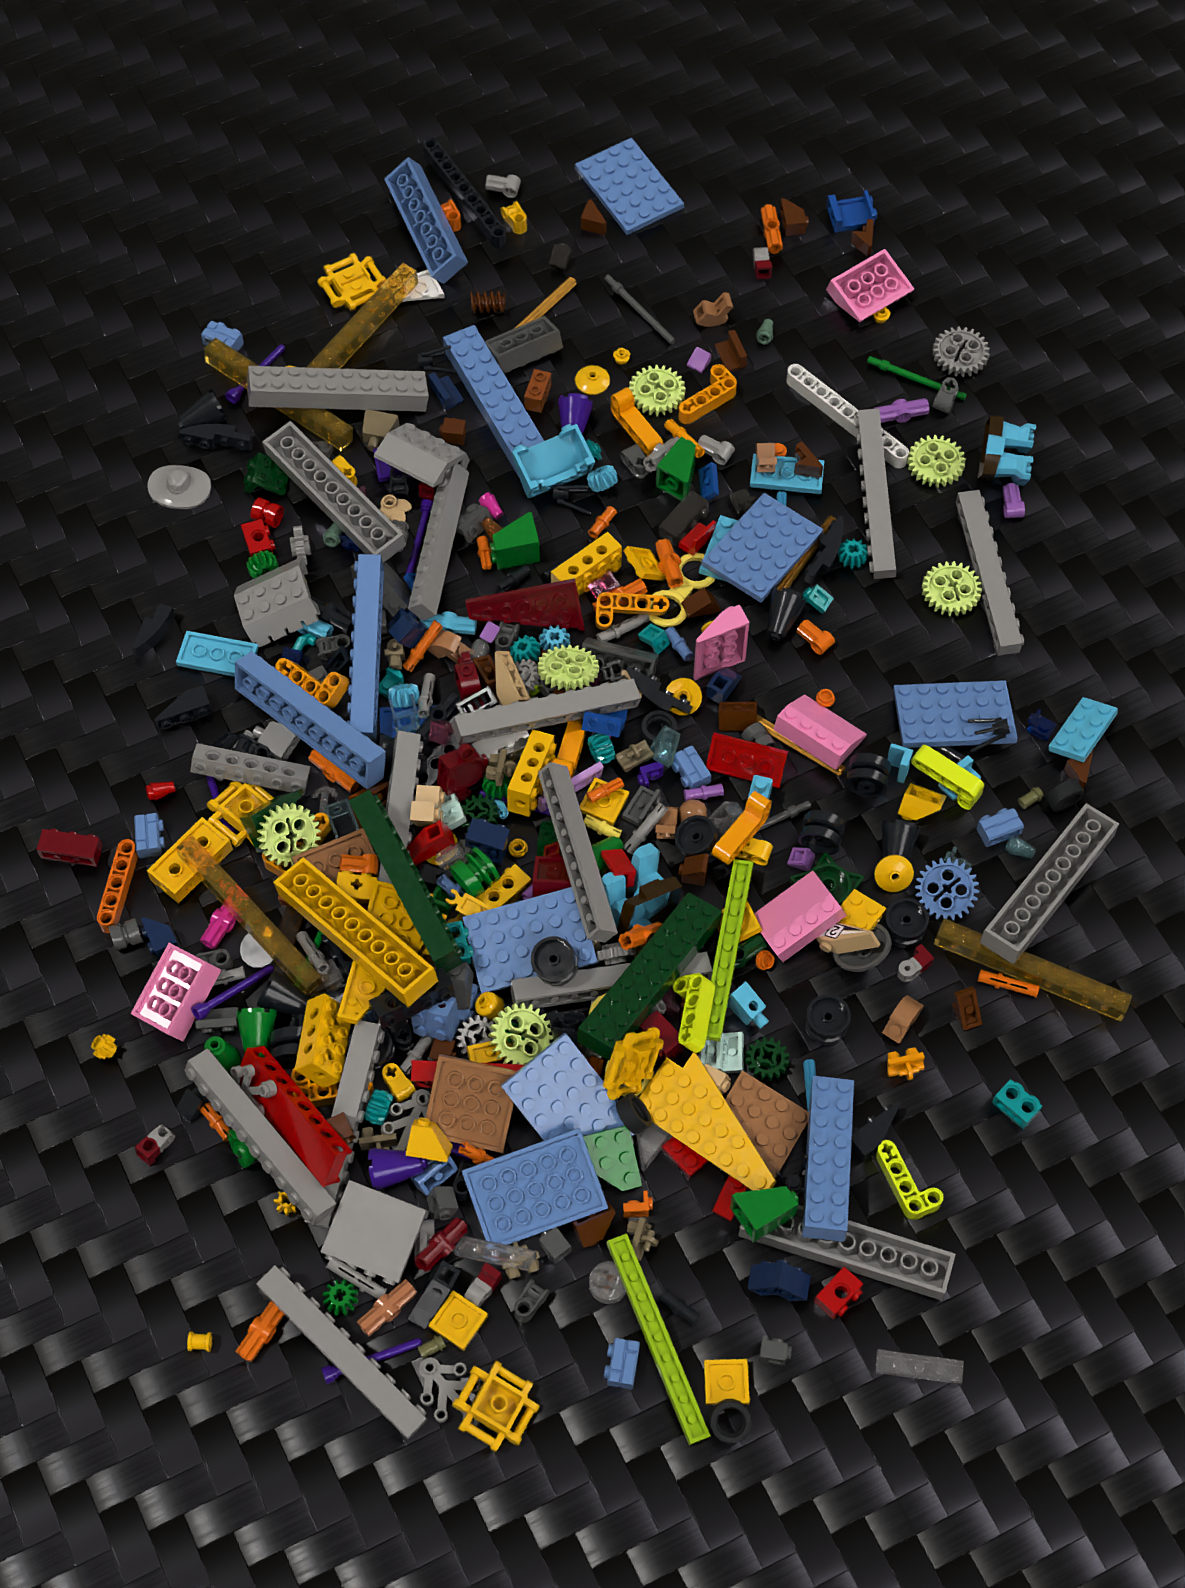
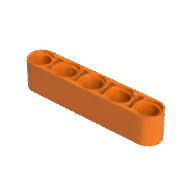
M124 839L118 844L97 914V921L101 930L105 933H110L109 926L118 924L138 859L136 846L130 839ZM132 849L130 852L124 853L126 850ZM126 866V869L119 870L121 867ZM122 884L120 887L114 888L115 885ZM116 901L114 905H109L111 902ZM111 919L109 923H104L105 920Z

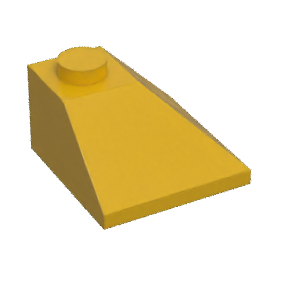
M910 783L904 794L898 814L902 815L903 819L909 821L921 819L939 811L947 796Z
M428 1118L414 1119L406 1156L447 1162L452 1151V1143L435 1122H431Z

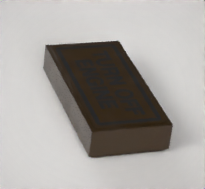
M286 906L276 938L280 945L295 948L297 942L296 935L300 932L305 917L290 906Z

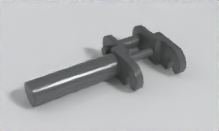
M621 660L607 663L606 667L602 665V668H599L600 671L602 670L604 677L602 682L611 680V683H615L626 678L625 675L616 677L613 673V665L622 663ZM610 668L612 677L607 676L606 669Z

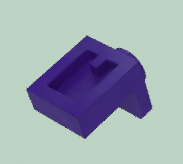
M662 761L639 767L637 780L640 786L643 785L649 789L648 780H657L663 776L664 767Z

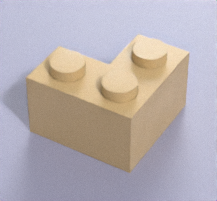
M417 785L416 799L411 802L410 821L416 826L427 827L439 820L443 822L444 813L441 811V805L445 803V792H443L440 786Z

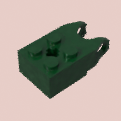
M302 789L289 794L279 795L240 818L257 853L266 850L259 848L263 842L257 840V838L262 836L257 830L263 829V826L259 823L266 822L263 816L270 817V809L276 812V805L283 809L284 803L288 804L289 808L291 803L296 804L297 800L304 793ZM300 819L295 821L294 828H298L301 825ZM281 822L276 824L275 831L281 830Z

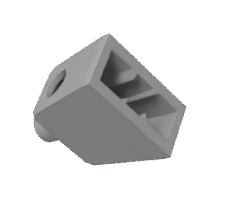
M274 721L270 722L266 729L256 726L253 730V734L258 738V742L270 749V758L287 761L300 741V738L283 724Z

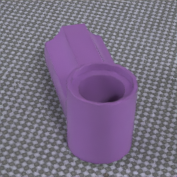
M1008 483L1002 489L1005 502L1004 517H1024L1025 505L1021 501L1019 486L1015 483Z

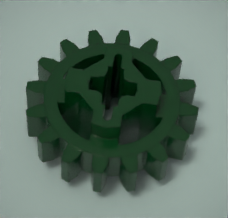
M479 794L478 798L472 795L471 801L466 799L467 804L461 805L467 818V822L462 824L465 831H468L470 826L468 820L472 821V818H481L491 824H498L495 819L500 818L498 813L500 808L496 805L495 800H491L488 795L485 798L482 794Z
M763 1037L762 1042L756 1039L755 1045L750 1044V1051H746V1057L748 1058L745 1064L749 1065L748 1071L754 1070V1077L761 1075L762 1081L765 1077L772 1081V1076L779 1079L780 1072L785 1074V1067L789 1065L787 1060L789 1059V1053H785L787 1047H780L781 1041L779 1040L775 1043L774 1037H771L770 1041ZM758 1052L759 1057L754 1060V1055ZM779 1058H781V1062H780L779 1066H777V1062H776V1061H777Z

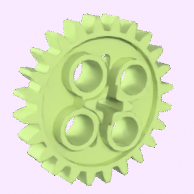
M658 365L655 366V369H652L651 366H649L648 370L642 368V373L637 371L636 376H632V381L629 382V389L633 393L634 405L637 404V409L643 408L642 413L649 411V415L655 412L656 416L659 415V412H662L663 415L666 414V411L672 413V408L677 410L678 404L680 405L682 399L685 398L686 387H684L685 382L682 381V376H677V371L671 373V368L665 370L664 365L661 369L658 368Z
M934 435L933 439L927 436L926 441L920 438V443L915 442L914 446L910 448L907 460L908 470H912V476L917 475V481L922 479L923 485L926 482H929V487L935 483L937 488L940 483L944 487H946L947 482L952 485L953 480L958 481L959 476H962L965 468L966 458H964V452H960L961 446L956 447L957 442L951 444L950 438L945 441L943 436L940 439H937L936 435Z
M946 561L945 566L938 563L937 568L933 566L931 571H927L926 576H924L922 583V595H925L924 601H930L929 607L935 606V612L941 609L942 615L945 611L948 612L949 616H951L952 612L958 616L959 611L966 614V610L972 611L973 606L976 607L977 602L980 601L982 583L978 582L979 576H974V570L969 572V566L962 568V563L959 566H956L955 561H953L952 565H949Z
M561 645V648L558 649L555 646L554 651L548 649L547 653H542V657H539L538 675L541 676V680H545V684L551 683V688L558 686V690L564 687L566 691L569 688L575 691L576 687L583 689V685L589 686V682L594 683V679L598 677L599 673L598 660H596L595 655H591V651L585 652L586 648L579 650L578 646L572 648L569 645L568 648H565Z
M284 803L283 809L276 805V812L270 809L269 813L271 816L264 815L263 817L266 822L259 823L263 826V829L257 830L258 833L262 834L257 840L263 842L259 848L266 849L263 855H269L268 860H275L277 865H280L282 862V865L287 867L288 863L293 866L294 864L291 860L293 856L306 852L313 847H318L315 840H321L320 837L316 836L317 833L321 832L320 829L315 828L319 824L318 821H313L316 816L313 814L309 815L310 810L307 808L303 811V806L301 805L296 808L294 803H291L290 808L288 804ZM300 819L301 825L298 828H294L295 821ZM281 822V830L275 831L276 824ZM302 838V846L297 847L296 842ZM283 841L284 848L278 851L277 845Z
M515 1003L512 1005V1009L507 1006L504 1008L505 1012L501 1010L498 1012L499 1017L493 1018L496 1024H492L490 1028L494 1032H491L488 1036L493 1037L494 1040L489 1044L496 1046L492 1052L498 1051L500 1053L497 1059L505 1058L503 1064L511 1062V1064L526 1065L551 1044L549 1041L553 1040V1036L549 1035L551 1029L547 1027L550 1024V1020H543L546 1014L540 1016L539 1008L532 1011V1005H529L526 1009L524 1003L520 1004L519 1008ZM512 1019L518 1022V1028L512 1026ZM531 1025L536 1027V1035L530 1031ZM522 1033V1037L525 1039L521 1040V1036L518 1034ZM506 1038L512 1040L513 1047L507 1046ZM525 1044L531 1047V1054L525 1051Z

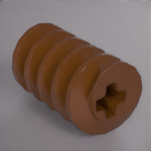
M471 291V309L475 314L478 308L480 313H483L485 308L487 313H490L491 308H493L494 313H497L498 308L503 313L506 308L505 291L503 296H501L500 291H497L496 296H494L493 291H490L489 296H487L486 291H483L482 296H480L479 291L473 296Z

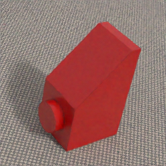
M729 1175L712 1212L731 1221L734 1217V1213L730 1209L732 1195L739 1192H747L749 1188Z

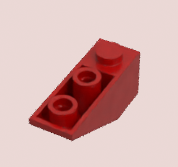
M441 820L423 828L407 846V851H409L415 866L455 846L452 830Z

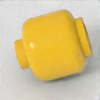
M487 991L480 994L477 998L475 1010L480 1016H485L487 1020L493 1021V1018L499 1017L498 1012L501 1010L504 1012L505 1004L501 997Z

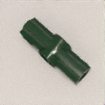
M756 934L738 946L737 954L743 958L736 959L734 970L744 967L747 961L757 956L760 951L767 949V945L760 935ZM713 961L712 963H710V964H711V967H712V971H713L714 961Z

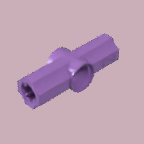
M925 398L908 402L905 399H898L892 405L874 408H879L881 423L893 420L903 423L911 417L929 414V403Z

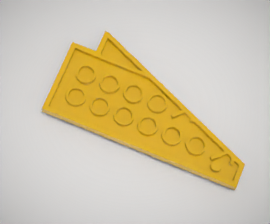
M375 880L367 911L418 954L425 945L393 884ZM442 914L443 918L446 921L447 915ZM354 960L351 965L337 1020L357 1025L370 1010L369 1000L384 994L387 989Z

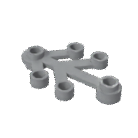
M253 1065L232 1067L230 1072L233 1080L264 1116V1107L252 1095H260L265 1098L275 1096L277 1094L275 1082L267 1080L259 1086L249 1087L252 1076L255 1075ZM244 1076L242 1085L240 1086V1078Z
M423 1089L417 1090L413 1093L411 1100L400 1104L394 1103L389 1107V1112L392 1116H398L403 1110L413 1108L410 1116L382 1124L381 1131L383 1134H391L394 1130L405 1126L397 1148L392 1150H405L414 1119H418L421 1112L423 1117L426 1118L430 1100V1093ZM420 1096H423L425 1098L424 1103H421L419 1101ZM394 1106H397L399 1108L398 1113H395L393 1111ZM385 1125H389L391 1127L390 1132H387L385 1130Z
M426 1358L419 1366V1372L425 1378L424 1391L421 1394L420 1400L424 1406L433 1404L432 1386L434 1380L439 1386L438 1407L434 1416L437 1422L442 1423L448 1418L446 1411L447 1396L454 1402L459 1397L455 1390L462 1391L467 1382L445 1380L441 1374H455L457 1377H463L466 1375L467 1369L463 1363L440 1365L436 1359ZM428 1365L434 1366L431 1372L426 1371ZM458 1367H463L464 1371L462 1373H457L456 1369ZM479 1381L476 1382L478 1384V1388L472 1390L471 1393L479 1392L481 1388ZM426 1395L431 1397L429 1402L423 1401ZM461 1411V1413L463 1414V1419H464L466 1413H464L463 1411ZM439 1412H444L445 1417L439 1419L437 1417V1414ZM474 1419L470 1423L478 1426L480 1422Z

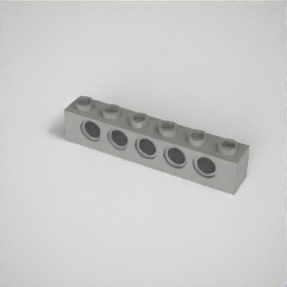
M197 743L192 757L190 772L291 793L302 789L304 792L302 795H304L310 766Z

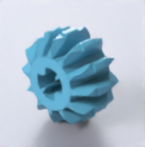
M606 465L591 471L587 475V480L592 491L599 492L614 486L618 482V477L613 466Z
M550 625L549 630L544 629L543 634L539 636V644L543 650L550 649L554 651L555 646L560 649L561 645L565 648H568L570 645L569 633H566L565 628L560 629L559 625L556 628Z
M400 684L390 687L388 690V701L395 708L413 706L418 703L420 692L417 685Z

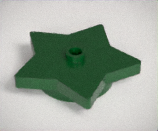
M825 852L813 869L791 876L790 882L795 884L808 873L814 871L825 887L829 889L828 891L837 903L841 905L854 889L856 890L863 882L864 876L845 871Z

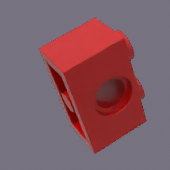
M262 519L241 525L251 557L254 556V553H259L260 550L262 552L268 550L272 553V550H276L273 539L269 540L268 538L271 535L268 525H264Z
M843 1267L816 1296L814 1302L832 1319L837 1315L841 1317L849 1308L847 1304L851 1300L855 1302L863 1293L861 1291L863 1283L846 1267ZM841 1290L845 1293L846 1297L838 1298L835 1292Z

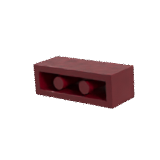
M52 828L49 830L42 829L36 850L40 858L97 867L103 845L95 835H79L72 831L66 833Z

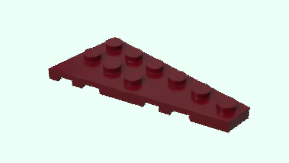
M575 578L465 600L468 616L471 620L504 621V623L519 622L523 625L543 627L559 625L565 629L571 627L585 630Z

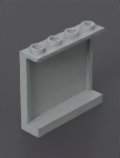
M349 1180L321 1253L326 1254L325 1258L328 1260L334 1256V1258L344 1261L346 1265L354 1270L357 1267L364 1269L363 1274L370 1277L382 1276L384 1277L383 1282L395 1286L396 1282L401 1283L403 1281L401 1278L422 1223L424 1219H427L430 1211Z

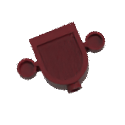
M469 651L462 652L461 657L457 659L458 664L454 665L455 681L462 701L481 690L474 662L471 661ZM481 698L478 699L479 702H480V704H481V706H483L484 703H483L482 699H481ZM474 701L471 702L474 710L478 709ZM465 705L466 711H470L468 706Z
M468 743L460 745L459 749L439 756L437 785L443 789L447 796L455 793L459 801L466 800L471 794L468 787L477 783L486 772L487 756L485 754L480 755Z

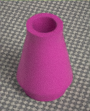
M488 492L480 497V505L487 507L490 515L495 519H499L504 512L501 510L493 494L491 495Z

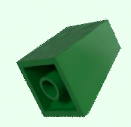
M680 437L657 465L656 487L684 503L688 501L695 467L696 445L691 440Z
M532 512L526 513L492 535L493 542L490 543L491 560L493 564L496 563L497 570L540 562L539 539Z
M787 1186L739 1192L732 1195L730 1209L754 1243L795 1217L799 1199L793 1190L790 1191Z

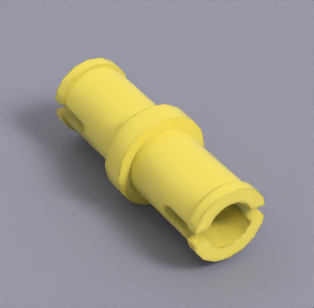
M588 814L584 819L585 826L597 831L599 835L603 834L608 837L614 836L618 838L621 836L622 830L607 824L605 820L600 821Z

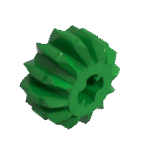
M260 550L259 553H254V556L249 557V561L246 563L252 578H257L279 567L275 555L268 550L264 552Z
M504 774L502 786H496V780L486 779L485 775L482 783L483 792L486 793V796H491L492 799L499 798L500 801L502 797L507 799V788L512 776L507 777Z
M343 1279L341 1284H339L338 1280H334L335 1286L333 1287L328 1284L327 1289L329 1291L323 1292V1296L326 1298L323 1304L328 1306L327 1311L329 1313L334 1311L335 1316H339L340 1311H342L344 1316H346L348 1308L351 1311L355 1310L352 1304H358L359 1300L356 1296L359 1293L358 1290H353L354 1284L350 1283L347 1285L345 1279ZM340 1294L343 1295V1300H342V1301H339V1300H338V1299H339L338 1295H340Z

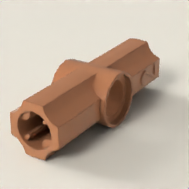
M405 1279L389 1294L382 1295L374 1303L373 1308L357 1321V1324L370 1337L385 1322H390L396 1318L401 1312V1308L418 1294L417 1291Z

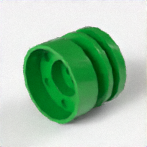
M473 847L471 849L472 855L469 853L465 854L468 863L465 864L458 859L449 866V871L467 894L477 898L484 892L481 882L491 887L493 885L491 879L497 882L500 879V875L490 858L477 847Z

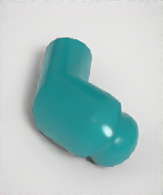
M310 633L299 636L291 651L300 655L303 647L308 644L314 646L317 638Z

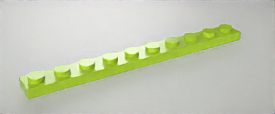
M738 859L733 861L711 982L715 985L706 1040L721 1042L753 871V861Z
M624 1234L608 1240L606 1244L688 1444L691 1445L709 1438V1431L628 1235Z

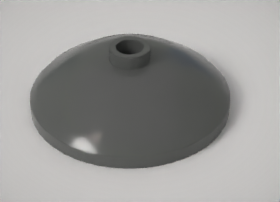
M877 924L872 930L880 942L879 947L841 954L834 953L837 964L851 972L866 971L880 964L891 949L892 941L887 929Z

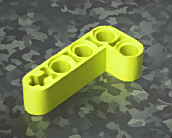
M922 745L912 757L911 763L917 769L958 794L957 803L962 808L970 810L982 795L984 783L981 779L931 747Z
M695 973L677 978L673 984V991L685 999L678 1041L692 1052L698 1053L705 1046L715 985L702 974Z
M889 1140L882 1141L878 1146L876 1158L904 1215L911 1220H915L937 1211L943 1201V1193L937 1188H929L919 1193L896 1145ZM893 1167L898 1168L900 1173L894 1174L890 1169ZM900 1186H906L910 1191L907 1193L902 1192ZM933 1196L938 1202L931 1203L928 1197ZM915 1204L918 1206L919 1210L912 1211L909 1208V1205Z

